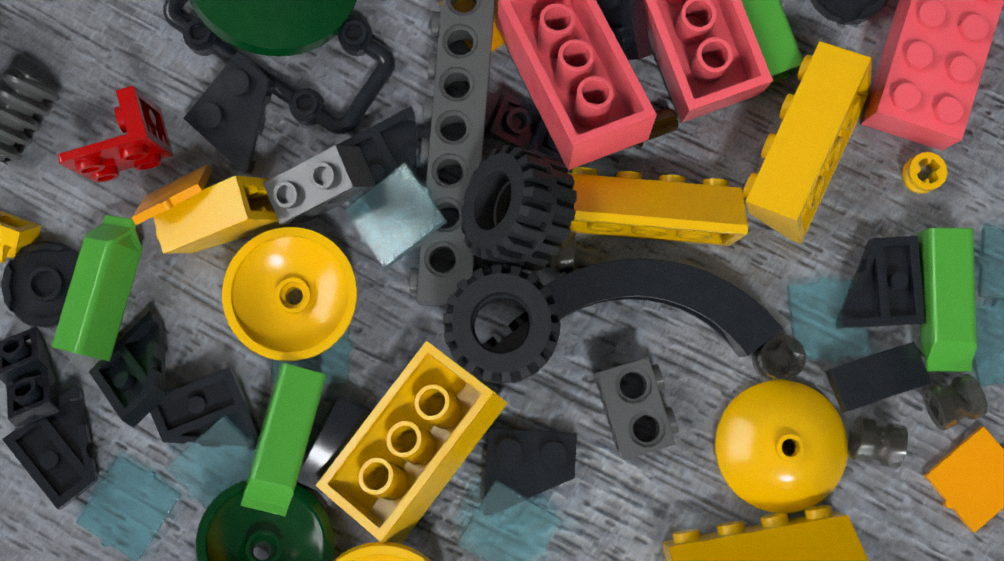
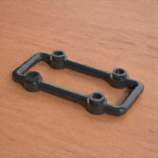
M166 0L163 6L165 20L171 27L183 34L185 44L192 52L200 56L213 54L227 64L236 52L241 53L221 40L200 18L191 20L180 11L188 0ZM359 18L349 19L337 34L342 49L351 56L367 54L379 64L345 113L339 118L326 109L325 102L317 91L311 88L297 90L250 59L275 82L272 94L289 105L290 112L297 122L306 126L319 124L334 134L349 133L357 126L395 69L393 53L374 39L370 26Z

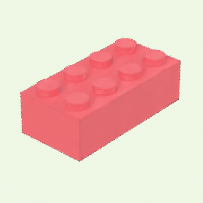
M498 0L497 29L568 170L649 139L657 114L596 0Z
M642 0L649 42L681 123L761 95L773 81L741 0Z
M899 0L861 125L941 151L961 141L1004 0Z

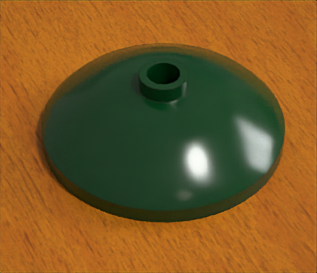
M247 480L238 482L225 489L211 502L202 516L196 533V561H333L334 533L326 511L311 493L297 484L285 517L240 506ZM263 547L268 551L269 557L264 560L255 557L253 549Z

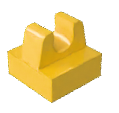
M0 211V262L5 263L7 257L14 259L20 253L19 250L23 246L37 242L42 225Z

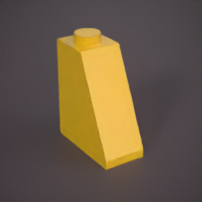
M233 176L207 187L202 192L173 206L171 209L155 215L153 219L156 226V236L161 244L163 254L194 253L289 225L279 223L263 183L270 179Z

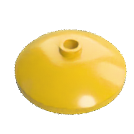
M299 227L272 229L248 241L230 262L222 287L223 310L227 322L236 337L255 353L279 361L305 360L331 348L341 339L350 326L358 299L355 273L342 250L320 233ZM294 289H300L303 298L300 303L292 305L288 299L289 293Z
M771 380L748 387L734 397L727 405L716 428L714 441L715 457L723 479L738 497L764 511L794 513L815 506L835 489L846 467L848 439L839 413L821 393L802 383L788 380ZM787 439H791L795 444V451L790 456H786L782 451V444Z

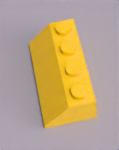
M819 41L813 56L807 54L804 57L798 72L797 79L801 80L797 91L795 95L789 93L786 96L780 110L779 118L783 119L778 132L777 134L770 133L761 152V158L765 160L758 174L754 172L750 174L743 190V197L747 198L745 202L750 215L798 244H802L871 93L872 58Z
M586 167L573 168L572 173H568L573 176L575 182L572 190L577 192V201L574 204L576 214L569 228L571 230L570 233L730 246L748 234V221L742 188L729 187L728 180L710 178L704 179L703 184L685 183L686 178L679 175L659 176V181L642 179L641 173L633 171L616 172V177L598 176L599 171L597 169Z
M426 341L315 486L380 542L402 544L508 402Z
M831 505L804 509L805 516L788 519L787 513L765 515L760 517L761 524L744 527L743 521L725 522L716 525L717 532L700 535L699 529L680 530L672 533L673 540L662 541L666 561H869L849 516L838 511H832Z

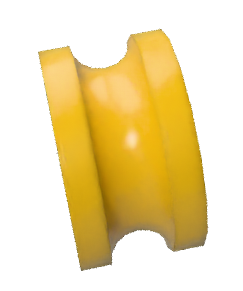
M922 152L905 163L902 169V180L910 191L917 194H926L941 187L946 181L948 174L947 166L939 155L932 152ZM928 165L933 172L929 174V179L921 181L917 174L921 171L922 167Z

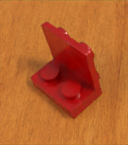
M135 86L115 90L120 105L114 108L115 117L121 131L127 134L59 153L57 155L59 164L77 174L92 179L93 182L100 183L114 180L120 176V171L135 167L136 170H148L158 167L162 164L161 159L173 156L161 108Z

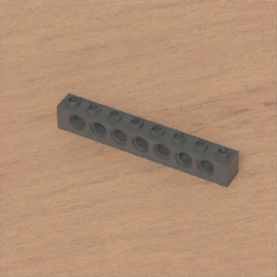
M442 0L441 12L433 11L431 37L438 38L437 54H429L428 80H435L434 96H426L424 122H431L430 139L422 138L420 156L421 164L428 165L426 182L419 181L417 207L424 208L423 225L415 224L413 236V250L420 251L419 268H411L409 293L416 294V302L423 306L448 307L446 302L450 294L454 295L458 289L456 285L463 278L468 280L473 276L472 272H474L475 255L471 253V248L466 246L464 242L465 234L461 230V223L463 221L461 208L464 204V194L466 187L468 188L470 178L474 170L477 171L480 162L483 160L495 0H472L476 6L473 10L466 13L458 12L453 8V5L458 0ZM459 40H466L473 46L471 51L465 55H456L449 48L454 42ZM454 82H463L469 87L468 93L461 98L450 97L446 93V89ZM450 124H460L466 129L465 135L458 141H449L442 136L444 128ZM446 166H456L461 169L463 175L457 183L447 185L438 179L440 171ZM452 208L459 214L457 224L447 229L439 227L435 223L436 214L441 209ZM439 251H449L456 257L454 267L448 272H437L431 266L433 256Z

